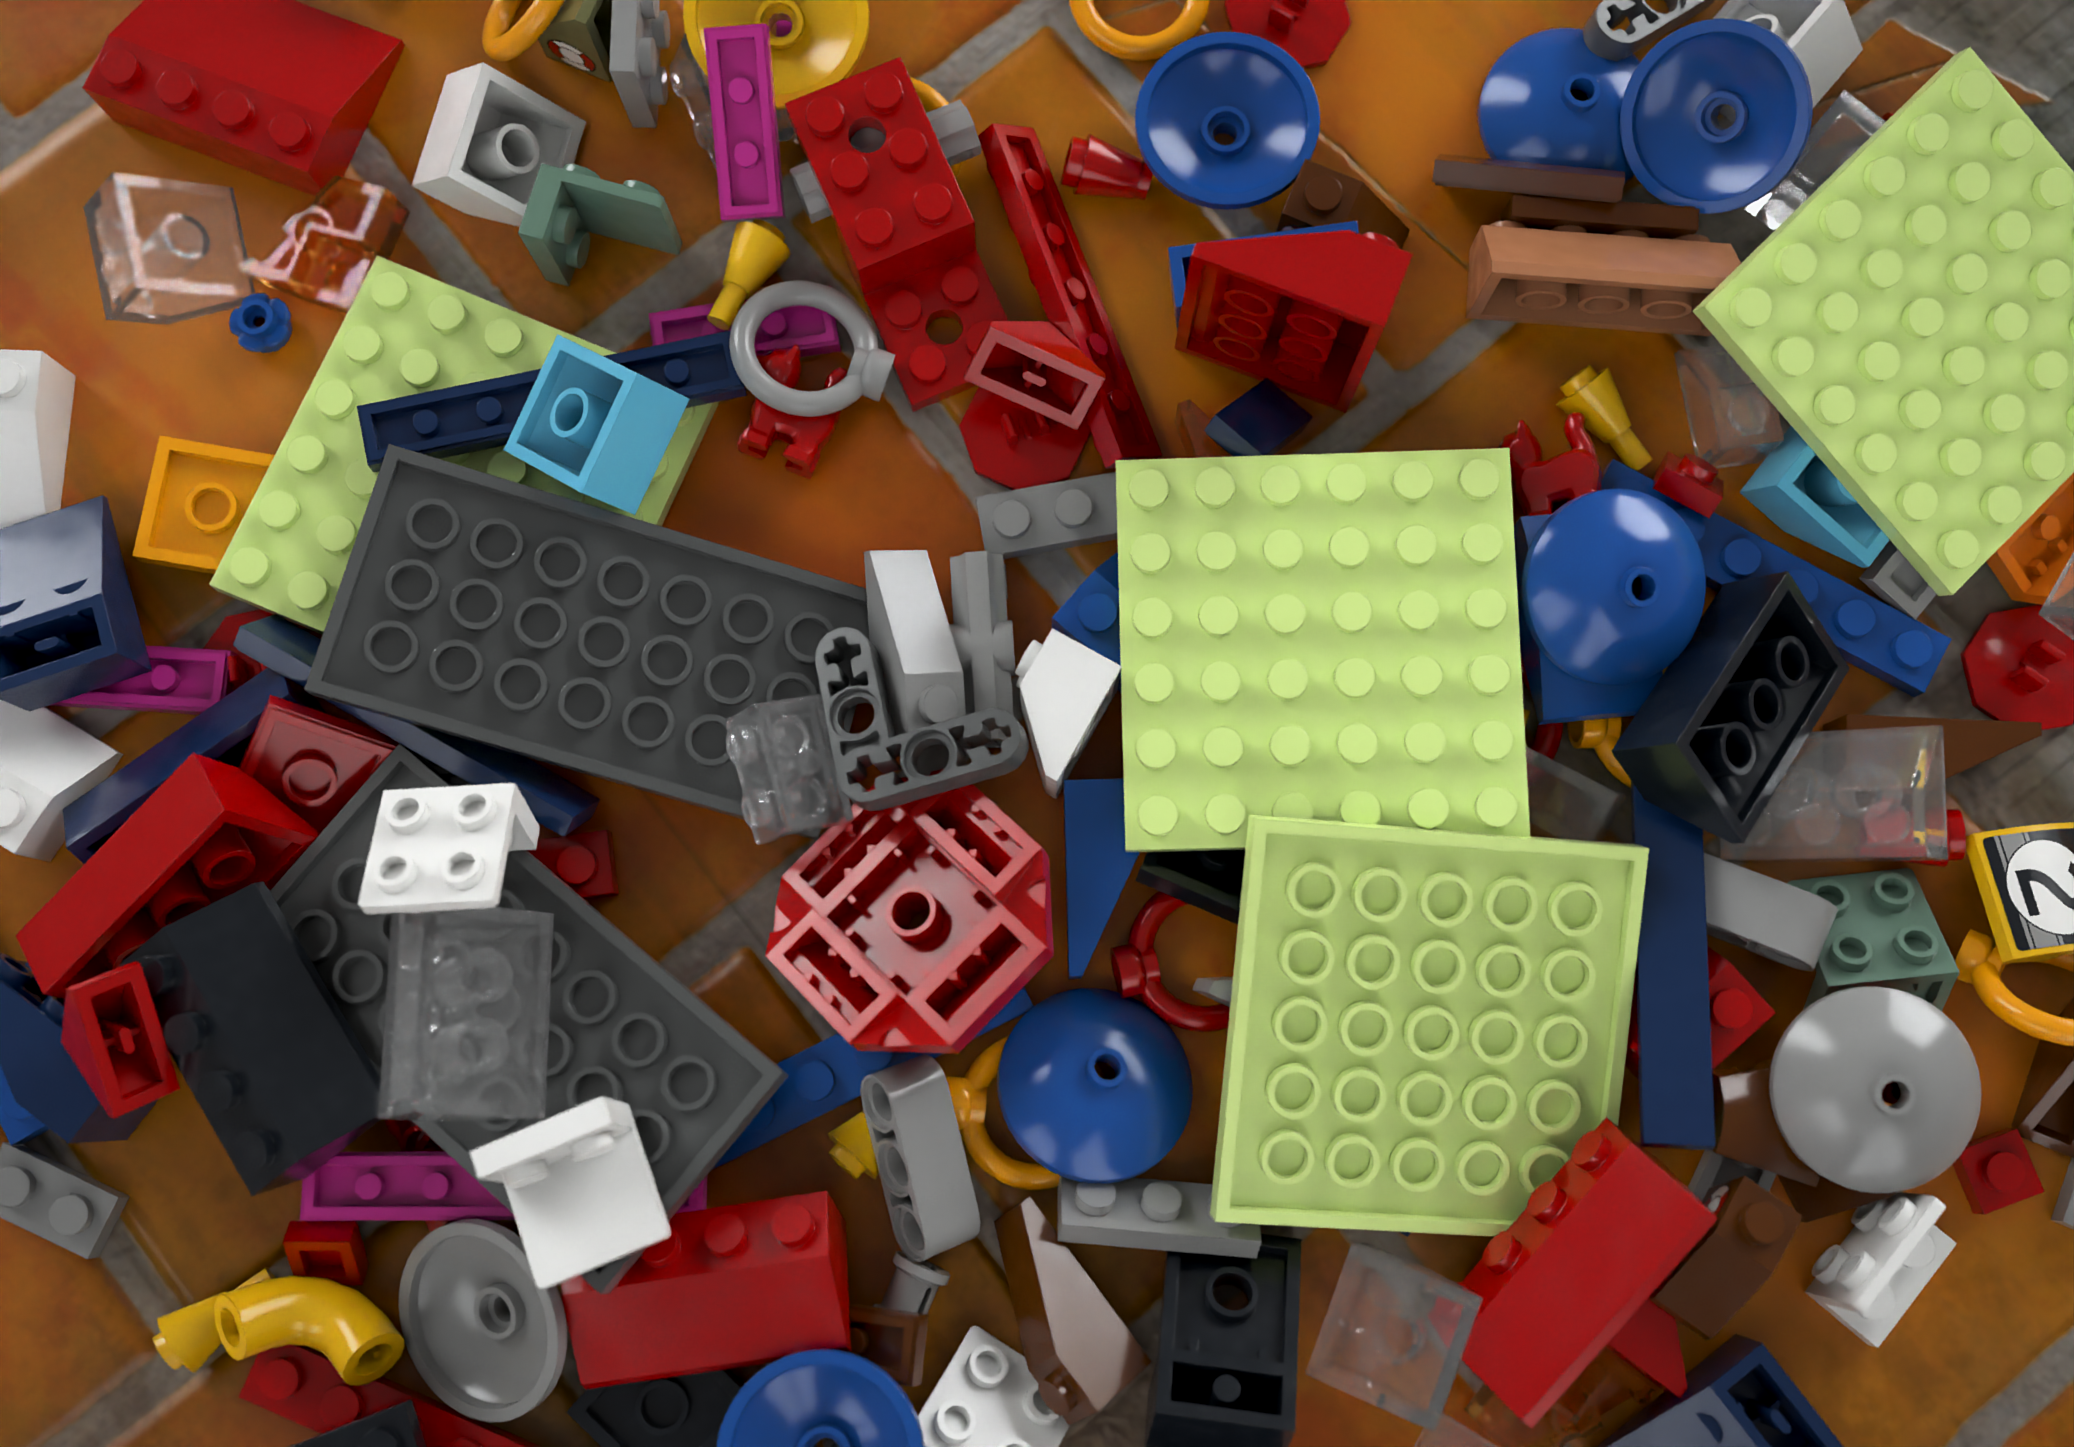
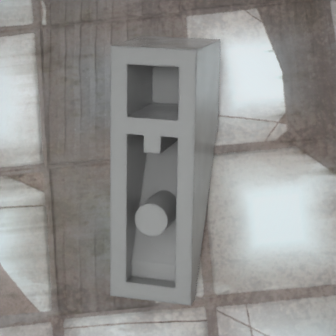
M869 550L864 552L869 641L876 647L880 656L895 734L900 735L966 715L963 670L927 550Z

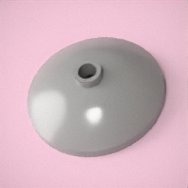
M1862 986L1840 990L1822 997L1804 1009L1791 1022L1781 1037L1773 1056L1770 1068L1769 1095L1775 1121L1783 1138L1795 1155L1806 1166L1827 1180L1849 1189L1869 1193H1893L1912 1189L1929 1182L1943 1173L1958 1159L1969 1143L1977 1125L1981 1105V1082L1978 1066L1968 1042L1957 1026L1942 1011L1931 1003L1908 992L1884 987ZM1895 1081L1900 1088V1097L1895 1104L1887 1106L1882 1099V1090L1887 1083Z
M462 1219L433 1230L416 1245L407 1259L400 1281L399 1318L410 1357L430 1389L448 1406L459 1413L486 1422L509 1421L522 1416L541 1404L554 1389L563 1369L567 1350L566 1318L557 1285L548 1289L537 1287L522 1239L512 1231L494 1222L481 1219Z

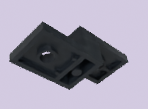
M1261 1234L1262 1242L1257 1258L1166 1251L1158 1355L1148 1390L1144 1447H1289L1295 1433L1302 1239ZM1220 1285L1236 1286L1245 1293L1249 1304L1240 1310L1225 1309L1216 1302L1212 1291Z

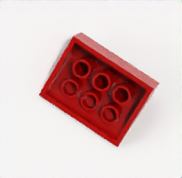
M143 0L109 33L82 88L115 122L332 202L405 44L401 39L295 0Z
M1350 230L1198 242L1195 244L1190 258L1174 349L1259 381L1267 378L1280 389L1346 413L1385 328L1413 254L1399 249L1395 241L1377 233H1364L1361 235Z

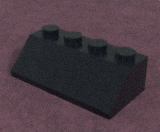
M1788 571L1725 583L1702 615L1687 647L1667 667L1611 752L1645 801L1731 844L1744 843L1850 668Z
M264 881L248 885L164 926L119 964L120 967L134 961L141 964L168 1051L252 1196L307 1178L397 1108L395 1101Z

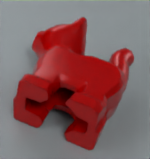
M795 344L790 350L775 348L763 355H756L767 374L780 384L795 389L801 376L800 347L798 344ZM841 367L833 370L826 377L824 389L839 383L845 378L848 371ZM755 397L751 407L748 428L744 429L743 433L740 434L737 442L738 451L763 460L773 441H782L788 444L782 456L788 459L784 466L785 469L811 479L820 459V451L831 439L842 410L823 416H797L776 410Z
M1573 412L1569 414L1564 423V435L1572 450L1546 461H1542L1541 445L1524 420H1519L1517 430L1504 436L1498 448H1510L1511 482L1514 484L1516 499L1525 516L1553 514L1568 501L1586 493L1602 489V471L1599 457L1592 438L1584 429L1586 418L1582 413Z

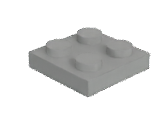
M612 0L609 72L633 127L657 128L658 105L667 104V73L665 67H659L660 48H669L670 23L668 12L666 10H659L660 0Z

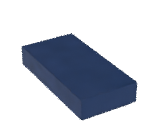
M1265 378L1215 414L1204 431L1232 457L1274 455L1301 434L1313 417L1269 379Z

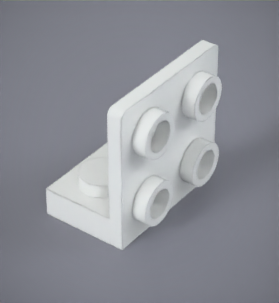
M516 783L384 790L358 900V905L365 914L480 909L497 906L500 899L508 852L536 850L540 830L538 822Z
M601 1096L470 1151L478 1179L504 1183L532 1274L539 1288H551L663 1241L671 1235V1229L628 1103Z
M1900 1192L1890 1198L1857 1207L1851 1218V1222L1855 1227L1840 1246L1837 1244L1831 1246L1818 1258L1811 1272L1815 1279L1805 1290V1293L1867 1345L1878 1348L1957 1244L1934 1225L1945 1210L1946 1205L1932 1195Z
M972 1326L918 1415L925 1447H1059L1070 1425L1067 1424L1062 1416L1054 1413L1041 1398L1038 1390L1039 1384L1028 1370L1025 1357L978 1326Z

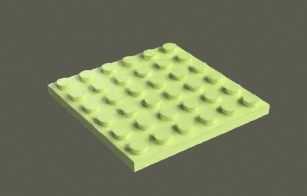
M1968 47L1955 54L1693 310V313L1938 596L1954 595L2074 473V172L1972 48Z
M377 255L209 585L218 592L271 614H276L290 622L323 635L379 471L373 472L367 464L357 406L541 369L557 334L601 356L616 353ZM719 401L685 408L635 515L578 492L504 451L505 445L441 458V460L662 527L718 407Z
M1510 448L1116 460L1125 852L1246 850L1249 815L1440 829L1530 838Z
M1249 815L1210 1215L1214 1221L1493 1237L1501 1232H1506L1527 1208L1528 1200L1535 1189L1544 1182L1550 1181L1571 1158L1574 1146L1583 1135L1595 1130L1606 1117L1618 1126L1649 848L1636 844L1532 836L1530 838L1440 829Z

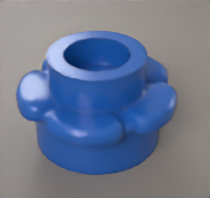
M265 293L251 294L242 300V305L232 311L229 320L230 330L239 337L238 343L248 351L275 352L285 346L291 337V313L288 306L279 298L270 299ZM258 318H265V323L261 327L255 326V321Z

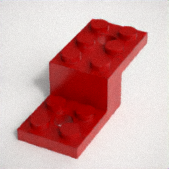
M901 56L785 103L787 115L835 221L844 258L885 351L895 354L892 367L912 412L977 386L963 379L964 372L990 322L1008 321L976 250L975 221ZM866 127L875 128L886 137L884 144L878 150L870 153L860 152L851 145V139L854 134ZM942 317L954 319L962 328L960 337L955 342L947 345L933 342L927 335V329L934 320Z

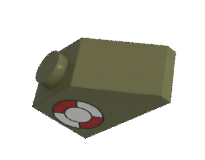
M565 0L553 21L538 38L545 55L611 83L612 77L609 72L612 0Z

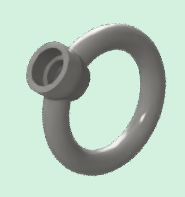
M811 281L780 282L758 291L743 304L730 330V355L734 369L742 383L756 398L766 405L791 415L806 417L829 415L847 408L861 396L879 402L895 358V354L878 348L877 337L870 320L852 299L834 288ZM800 305L823 310L835 317L849 333L854 346V355L845 378L832 387L818 391L795 390L774 380L763 369L755 353V335L759 325L767 316L781 308Z

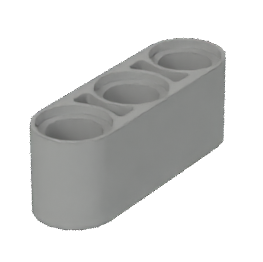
M1704 853L1707 935L1783 965L1803 971H1813L1838 912L1837 907L1813 893Z
M924 1054L865 1076L861 1082L860 1089L862 1105L892 1228L903 1253L910 1260L921 1262L976 1238L980 1232L981 1225L979 1209L949 1086L939 1063L933 1057Z

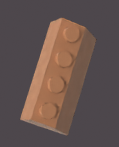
M1498 221L1489 226L1482 225L1469 249L1466 318L1710 337L1712 333L1693 313V310L1741 262L1731 244L1710 242L1709 238L1702 235L1690 234L1679 236L1675 239L1648 238L1647 233L1639 230H1623L1608 235L1587 233L1586 229L1575 225H1563L1551 230L1527 229L1524 224L1516 221Z

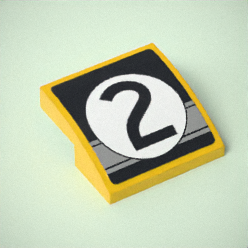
M2074 822L2012 827L1966 836V851L2002 963L2044 962L2065 954H2074Z

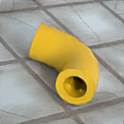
M289 1275L255 1282L221 1294L217 1297L214 1305V1317L220 1340L227 1353L238 1361L284 1345L308 1346L321 1351L327 1356L348 1385L360 1386L378 1379L390 1370L401 1357L405 1347L402 1335L376 1305L360 1291L327 1278Z

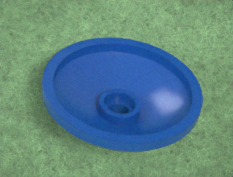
M1717 18L1695 22L1674 31L1658 42L1641 60L1624 94L1620 114V134L1624 154L1631 170L1643 187L1660 201L1668 205L1695 207V209H1699L1701 214L1732 211L1760 200L1780 185L1797 164L1807 143L1813 115V101L1808 76L1791 47L1778 35L1758 24L1738 19ZM1728 104L1735 110L1736 118L1733 125L1725 129L1718 122V113L1723 106Z
M1577 28L1549 29L1529 35L1507 49L1495 62L1485 80L1479 98V130L1490 158L1624 171L1625 185L1635 175L1628 164L1622 146L1620 114L1627 85L1640 61L1634 54L1619 61L1607 60L1597 56L1589 50L1584 42L1583 29ZM1574 89L1582 91L1587 95L1588 100L1579 101L1572 96L1570 91Z
M1239 32L1208 33L1186 40L1172 48L1149 71L1141 86L1136 103L1135 133L1140 153L1152 174L1161 184L1177 196L1199 206L1213 209L1248 208L1269 201L1284 192L1296 181L1304 160H1311L1320 129L1318 98L1308 75L1300 64L1276 44L1254 35ZM1225 133L1230 135L1234 142L1229 145H1221L1214 140V137Z
M1606 489L1589 492L1568 501L1558 508L1535 535L1525 558L1521 580V600L1524 616L1531 635L1541 651L1554 665L1567 674L1586 682L1603 685L1636 683L1650 678L1668 667L1679 657L1692 639L1702 616L1706 594L1704 562L1697 541L1689 527L1664 502L1643 492L1628 489ZM1636 577H1639L1642 584L1641 594L1638 598L1634 597L1631 589L1632 582Z
M1079 988L1057 993L1036 1004L1018 1021L1003 1047L997 1071V1091L1000 1108L1004 1120L1018 1144L1028 1155L1046 1169L1062 1177L1083 1183L1103 1184L1120 1182L1146 1172L1161 1161L1177 1143L1185 1129L1191 1111L1193 1098L1191 1070L1185 1051L1175 1033L1162 1018L1142 1002L1132 997L1122 999L1119 992L1107 989ZM1095 1063H1108L1114 1069L1115 1079L1104 1080L1100 1078L1095 1071Z
M813 1349L793 1353L774 1361L760 1370L741 1388L733 1399L723 1419L717 1440V1447H817L819 1440L823 1438L834 1440L839 1447H925L919 1418L908 1396L899 1384L887 1372L869 1360L849 1352L832 1349Z

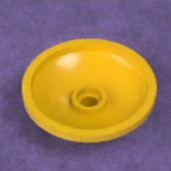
M684 0L683 5L686 38L694 58L707 77L704 28L764 23L768 25L776 110H786L785 103L848 78L860 60L869 31L870 14L868 0ZM786 20L792 24V29L788 35L777 37L771 33L772 26L777 21Z

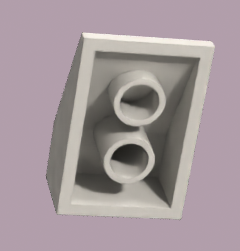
M0 349V529L60 510L76 375L43 351Z

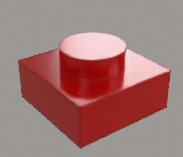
M1668 451L1655 471L1653 489L1707 518L1711 517L1723 498V480L1716 477L1719 471L1712 464L1696 455L1686 453L1683 458H1680Z
M2005 1128L1969 1142L1958 1159L1952 1164L1971 1210L1975 1214L1985 1215L2045 1192L2018 1129Z
M357 1221L289 1222L282 1242L293 1276L327 1278L343 1285H363L369 1262Z

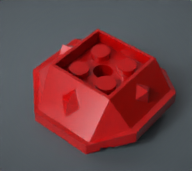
M943 769L930 771V775L925 776L936 775L942 772ZM908 777L901 778L904 783L908 781ZM873 784L867 791L870 792L874 790L875 784ZM974 784L879 811H868L854 803L781 876L775 905L774 930L769 934L765 956L856 1050L959 1054L1054 956L1049 856L1031 836ZM930 909L927 920L920 927L908 930L909 923L915 914L922 910Z

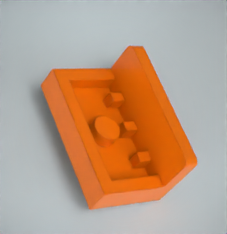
M2074 473L1986 561L2013 601L2056 607L2074 596Z

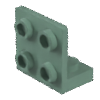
M541 163L518 231L519 236L546 281L570 286L575 268L581 269L587 260L590 249V234L588 232L679 255L682 246V240L665 198L660 195L657 189L637 180H625L623 185L603 180L592 170L576 164H565L562 169Z
M1901 868L1791 880L1787 883L1826 899L1838 909L1816 963L1815 970L1817 973L1803 1010L1824 996L1840 990L1862 986L1884 987L1908 992L1931 1003L1940 1011L1943 1010L1960 971L1918 880L1911 869Z

